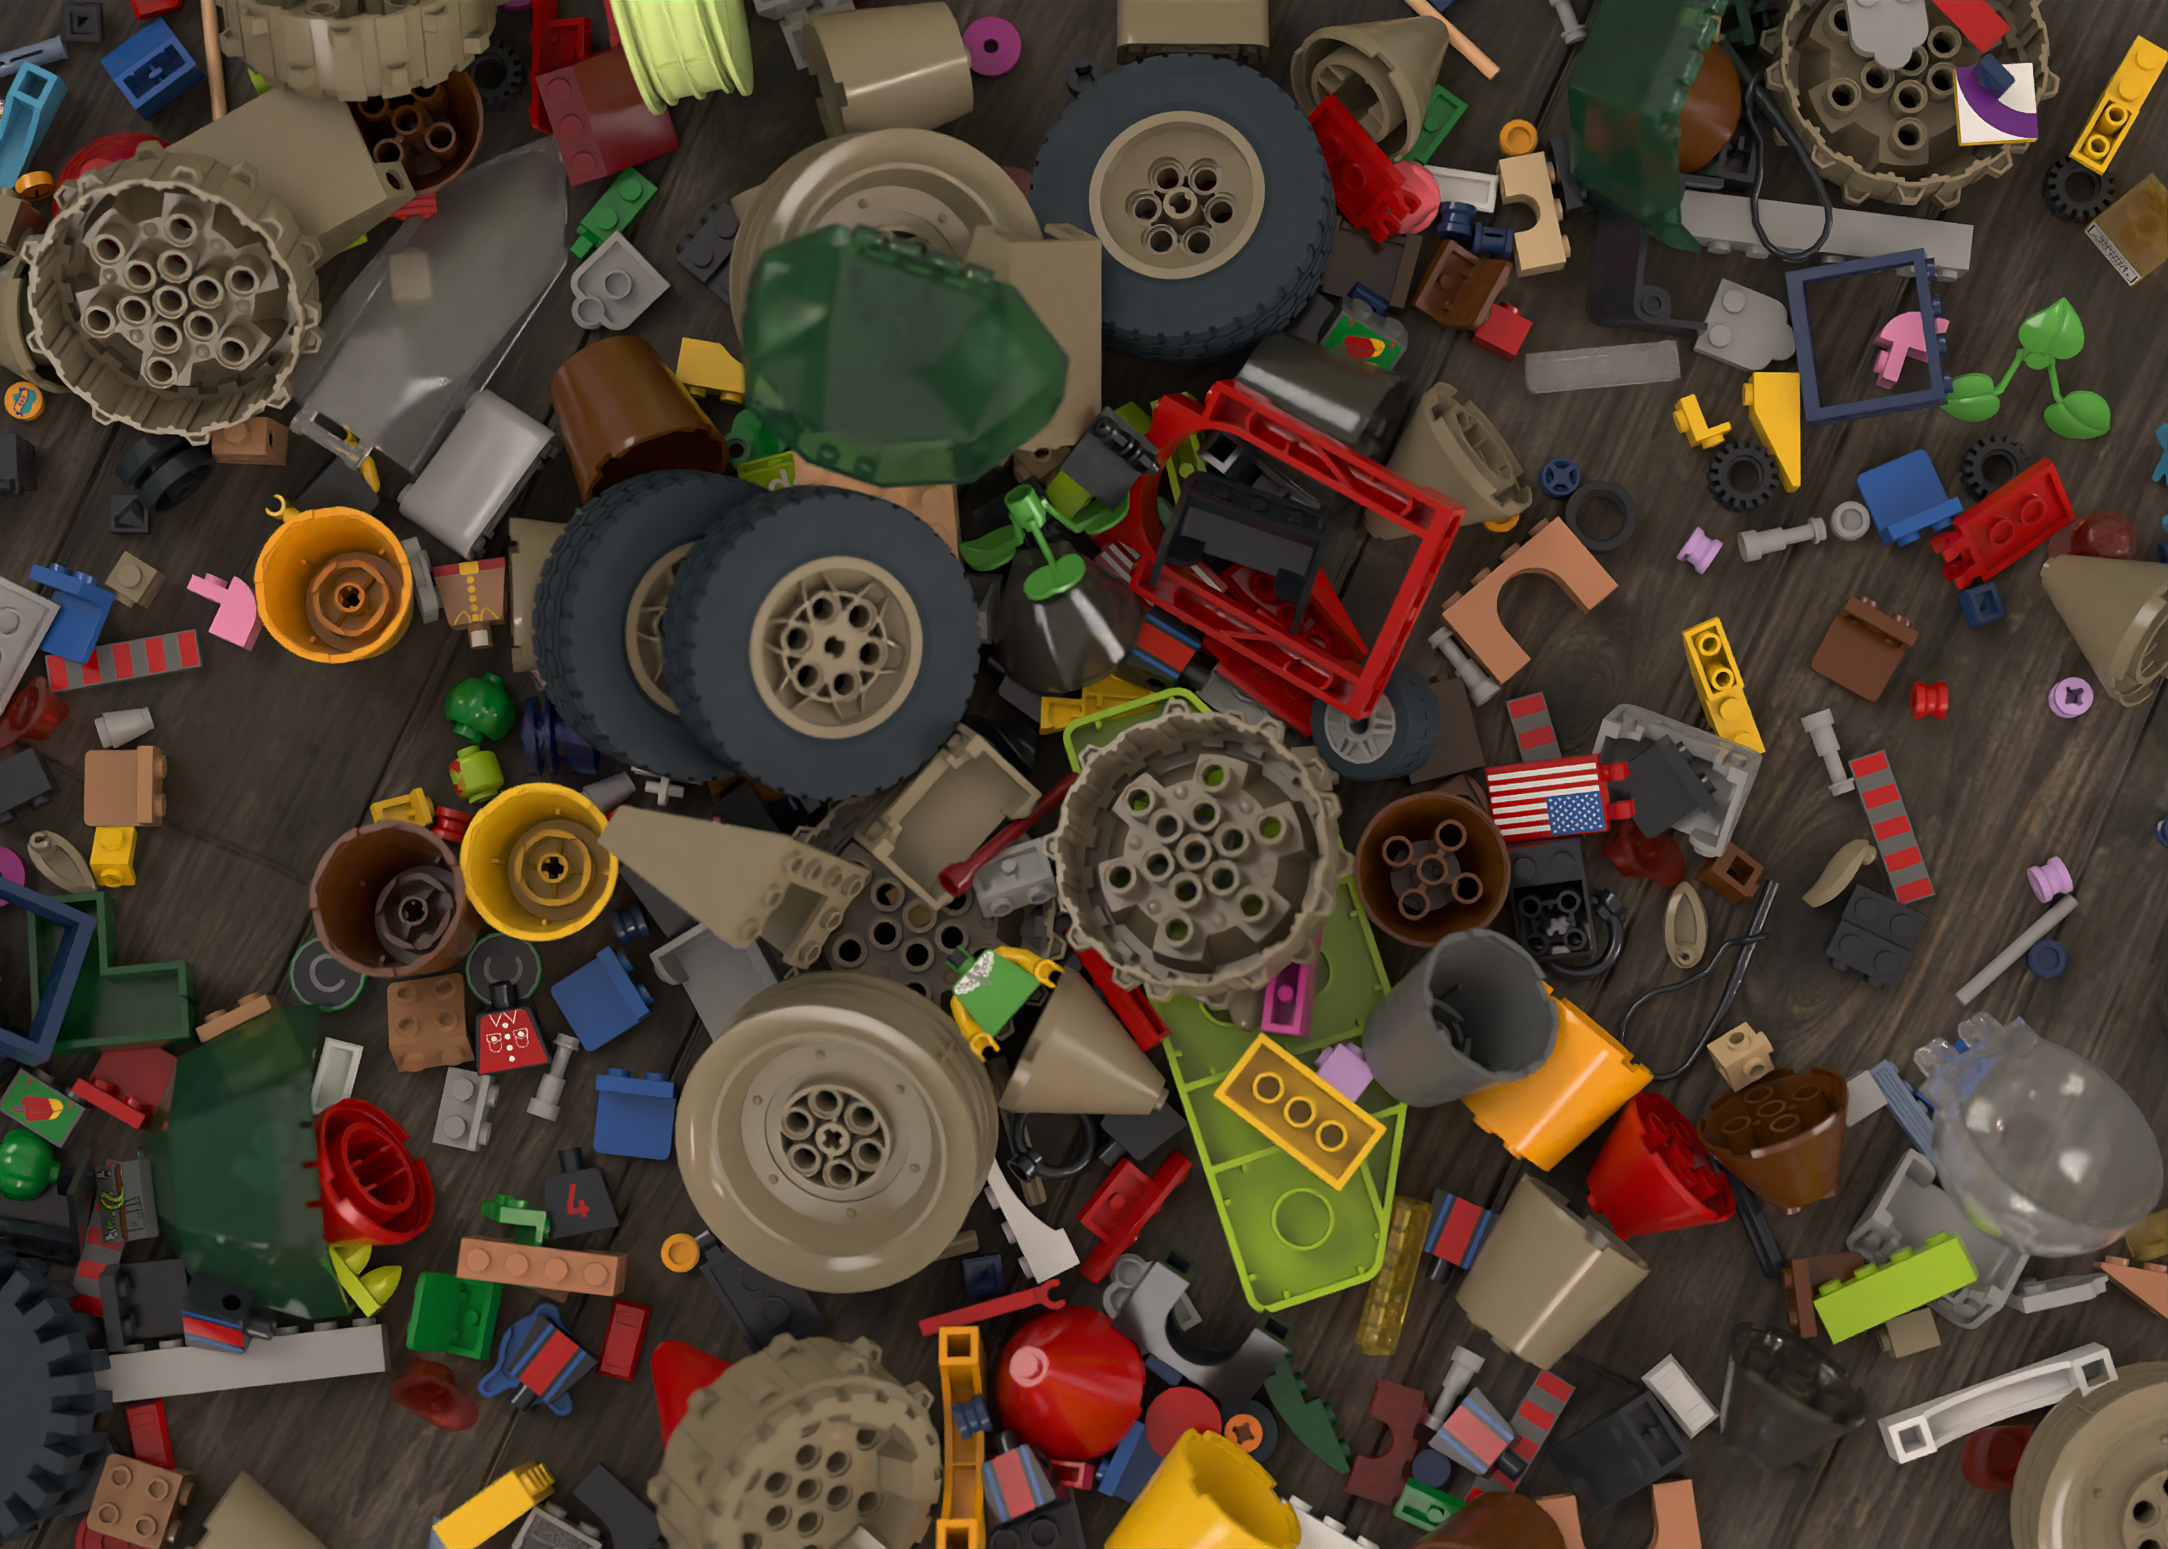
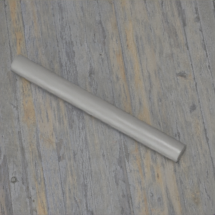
M2066 894L1954 995L1961 1005L1966 1006L2078 906V902L2074 897Z

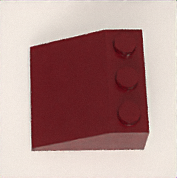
M623 44L535 72V79L572 187L608 176L680 148L667 106L663 114L654 115L645 104L634 79Z

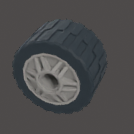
M1396 663L1373 712L1369 717L1355 720L1317 697L1314 698L1312 715L1310 716L1311 736L1321 759H1324L1332 771L1338 772L1340 776L1346 779H1355V781L1398 778L1415 772L1418 767L1423 766L1428 761V757L1434 752L1441 732V711L1438 708L1437 697L1429 687L1430 684L1425 678H1421L1415 670Z

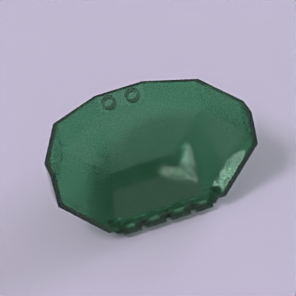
M1603 0L1568 81L1571 174L1591 195L1665 246L1699 253L1702 245L1685 228L1681 218L1678 139L1682 129L1678 122L1690 94L1682 86L1693 87L1705 59L1702 54L1696 51H1708L1720 23L1711 16L1722 17L1729 0Z
M833 223L762 250L748 280L740 317L744 403L750 412L808 464L879 488L972 484L1050 425L1065 398L1070 357L1017 287L1003 281L998 282L994 280L995 271L969 261L964 269L960 268V258L932 248L929 249L927 255L921 254L923 245L895 235L891 236L889 242L883 241L885 232L861 223H857L854 230Z
M331 1002L280 1007L178 1056L146 1133L144 1145L138 1147V1160L150 1158L158 1226L190 1276L193 1278L195 1272H200L242 1287L256 1294L257 1305L308 1319L346 1316L360 1310L357 1303H347L329 1253V1243L322 1237L324 1235L322 1207H307V1201L321 1199L318 1167L304 1169L303 1161L317 1160L315 1129H300L299 1121L314 1120L311 1092L307 1091L314 1084L313 1065L321 1011L332 1010Z

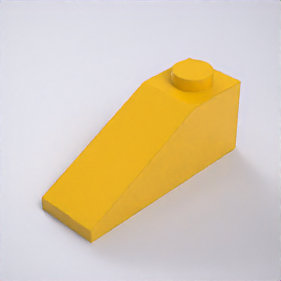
M1754 372L1748 379V383L1743 384L1742 404L1743 406H1748V417L1762 445L1769 449L1767 454L1769 456L1774 455L1776 459L1774 464L1775 467H1779L1778 476L1786 492H1795L1800 487V374Z

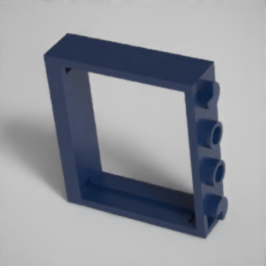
M1924 248L1785 272L1805 417L1810 427L1949 404L1947 394L1954 392L1951 370L1944 371L1942 356L1949 355L1945 332L1938 333L1936 320L1937 318H1943L1940 295L1933 296L1931 281L1938 280L1934 257L1928 258ZM1914 265L1932 389L1823 407L1806 284Z
M0 876V899L66 927L28 1038H23L0 1028V1053L35 1067L50 1059L97 918Z

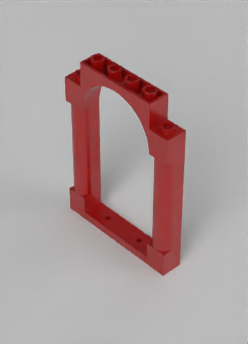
M1234 379L1217 381L1206 394V407L1181 393L1163 395V398L1159 399L1152 411V418L1154 419L1148 432L1143 435L1160 450L1156 455L1160 469L1153 476L1148 474L1140 475L1129 490L1130 505L1126 516L1118 524L1105 531L1107 535L1142 554L1132 565L1130 571L1132 578L1128 589L1355 720L1369 717L1381 698L1468 507L1430 486L1421 487L1271 405V399ZM1206 429H1216L1232 433L1423 538L1364 668L1349 659L1341 661L1303 638L1289 633V630L1195 577L1196 572L1189 567H1179L1166 562L1156 588L1149 585L1160 543L1164 535L1157 511V492L1160 477L1170 456L1186 439Z

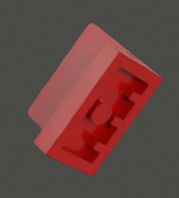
M160 1047L103 1052L88 1079L78 1078L71 1092L136 1129L149 1130L184 1070L186 1062Z

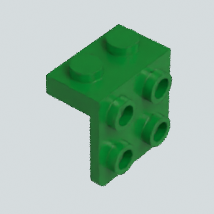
M495 1193V1200L482 1199L480 1214L497 1222L517 1224L514 1243L541 1247L542 1241L546 1242L550 1230V1221L546 1218V1211L528 1204V1200L520 1199L519 1196ZM520 1285V1286H522V1287H524V1288H530V1289H534V1288H535V1287H532V1286Z
M423 1271L415 1287V1301L411 1321L407 1327L408 1349L446 1352L479 1360H488L503 1283L459 1278L457 1274Z

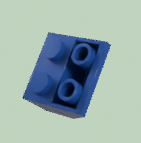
M161 16L100 60L110 77L145 121L206 77Z

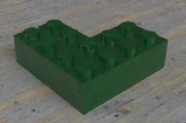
M104 891L49 896V898L97 918L50 1058L199 1043V1036L196 1032V1028H198V1009L189 1003L197 1001L196 972L193 965L186 960L118 966L115 899ZM27 910L33 1023L66 927Z

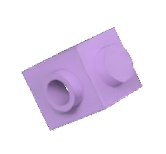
M1351 1042L1346 1047L1339 1043L1334 1050L1327 1045L1314 1062V1065L1319 1068L1315 1074L1353 1103H1355L1374 1077L1368 1064L1365 1062L1364 1052Z

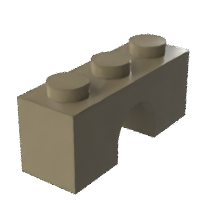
M0 187V257L11 260L21 253L24 241L29 235H45L49 224L40 217L42 212L31 208L32 203L21 199L22 194L5 187Z

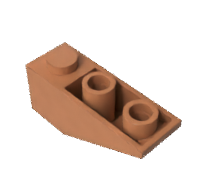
M2107 1255L2105 1263L2093 1261L2092 1267L2096 1271L2107 1273L2109 1281L2160 1320L2168 1322V1266L2144 1262L2143 1269L2129 1267L2130 1259Z

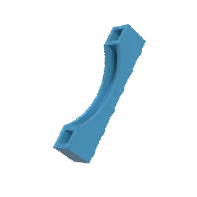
M25 60L7 93L0 120V187L16 191L15 182L26 174L69 90V87L59 76Z

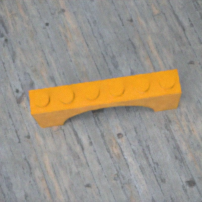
M979 1326L939 1327V1368L944 1407L945 1474L941 1519H937V1549H986V1499L981 1475V1465L986 1462V1432L981 1430L974 1432L971 1438L963 1441L954 1419L951 1403L957 1401L965 1403L970 1401L973 1395L981 1393L986 1404L987 1356Z

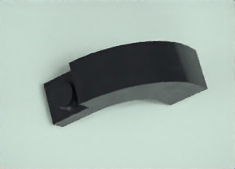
M1215 429L1196 452L1199 458L1217 476L1325 512L1320 505L1271 469L1246 441L1232 433Z

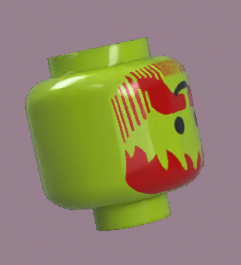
M479 745L457 751L458 759L450 763L449 773L458 798L468 800L469 804H477L497 797L499 795L498 789L503 786L504 778L496 754L488 750L481 751Z

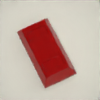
M614 1298L599 1357L601 1362L597 1365L596 1369L597 1374L629 1382L634 1381L652 1306Z
M162 1397L123 1405L133 1458L167 1470L176 1469Z

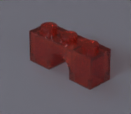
M1378 1377L1367 1415L1387 1423L1391 1430V1443L1385 1452L1377 1456H1368L1355 1452L1344 1488L1346 1492L1389 1506L1392 1505L1394 1498L1401 1499L1407 1478L1401 1475L1405 1460L1412 1462L1418 1439L1412 1438L1416 1423H1424L1429 1407V1402L1424 1400L1425 1392Z

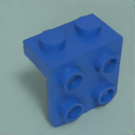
M1922 449L1864 472L1856 479L1858 489L1885 547L1895 542H1898L1899 547L1908 545L1921 538L1919 532L1931 527L1934 532L1953 525L1954 517L1963 511L1958 497L1948 500L1927 452Z
M51 563L48 569L34 564L28 578L54 589L55 592L51 600L61 606L38 649L82 665L86 664L95 648L115 594L97 587L98 579L85 573L76 571L74 577H71L73 571L61 565Z
M611 946L606 947L596 954L598 958L559 981L551 988L553 998L580 1042L588 1051L597 1050L654 1014L650 1007L654 999L643 982L637 985L629 973L634 967L622 949L616 952L615 948Z
M608 1068L607 1075L597 1074L595 1090H600L593 1142L594 1150L605 1154L659 1160L667 1159L671 1154L679 1084L669 1082V1075L646 1072L645 1080L630 1078L631 1070Z
M1139 1419L1136 1421L1129 1434L1117 1445L1111 1460L1103 1458L1094 1479L1101 1481L1098 1491L1111 1497L1115 1495L1132 1504L1164 1460V1458L1155 1453L1148 1442L1143 1421Z

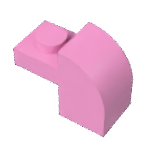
M1907 312L1898 315L1876 336L1873 345L1885 348L1887 351L1881 350L1877 357L1873 371L1879 373L1875 385L1891 389L1898 381L1906 356L1928 363L1921 312ZM1937 318L1938 333L1945 332L1946 334L1950 321Z
M207 573L204 579L192 575L187 589L220 604L208 632L251 651L263 625L257 609L255 590L236 576L233 577L227 590L225 588L228 582Z

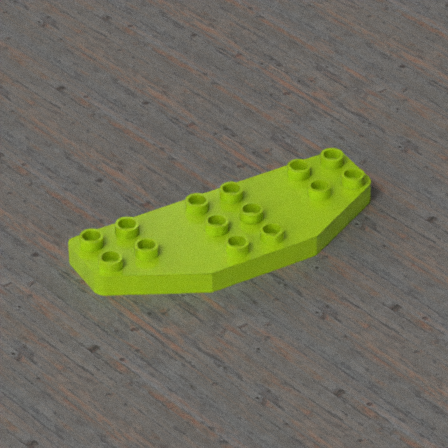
M1170 688L1077 718L1066 726L1063 733V744L1071 770L1079 774L1082 773L1083 767L1078 755L1088 744L1105 747L1116 739L1119 733L1135 724L1161 718L1160 716L1163 715L1168 701L1183 699L1193 713L1212 711L1193 692L1184 688ZM1157 703L1155 711L1105 721ZM1215 770L1209 775L1208 785L1210 787H1216L1223 782L1225 777L1224 770ZM1149 794L1137 797L1134 802L1135 811L1140 812L1148 807L1150 803ZM1206 808L1200 813V816L1214 820L1216 811L1214 808ZM1273 821L1265 827L1264 836L1266 839H1274L1280 834L1282 829L1281 822ZM1238 833L1235 835L1231 852L1237 851L1242 847L1244 842L1243 834ZM1339 836V847L1344 850L1341 838ZM1124 870L1118 874L1116 878L1117 888L1128 886L1132 878L1130 870ZM1233 872L1223 874L1219 890L1229 889L1233 885L1235 880ZM1353 873L1338 880L1335 893L1337 904L1332 916L1328 917L1326 924L1323 925L1309 1039L1269 1034L1261 1030V1025L1252 1031H1243L1233 1023L1228 1008L1212 1010L1207 1003L1205 1004L1190 995L1189 997L1173 995L1168 1003L1148 998L1146 985L1142 983L1147 999L1172 1033L1161 1043L1248 1304L1260 1313L1264 1308L1270 1312H1275L1366 1282L1377 1275L1384 1261L1407 1104L1391 1096L1373 1077L1355 1101V1104L1387 1129L1340 1192H1337L1212 1096L1260 1032L1314 1073L1319 1069L1314 1065V1062L1327 1045L1334 1050L1339 1043L1346 1047L1351 1042L1364 1052L1363 1029L1365 1021L1371 1010L1391 991V987L1365 909L1357 894ZM1181 893L1182 902H1190L1195 898L1194 896ZM1254 898L1249 901L1246 907L1248 916H1257L1262 911V898ZM1186 922L1178 923L1173 927L1171 933L1173 941H1180L1187 935L1188 926Z

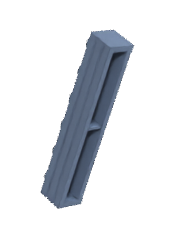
M1882 1059L1868 1069L1870 1075L1888 1101L1885 1106L1917 1150L1931 1160L1936 1169V1176L1947 1191L1953 1192L1972 1178L1969 1174L1971 1171L1970 1167L1963 1159H1958L1955 1154L1957 1150L1952 1142L1948 1139L1945 1141L1940 1134L1942 1129L1935 1120L1931 1121L1926 1115L1928 1110L1920 1100L1916 1101L1911 1093L1914 1092L1912 1087L1906 1080L1902 1082L1897 1075L1899 1070L1891 1060L1888 1062L1886 1059Z

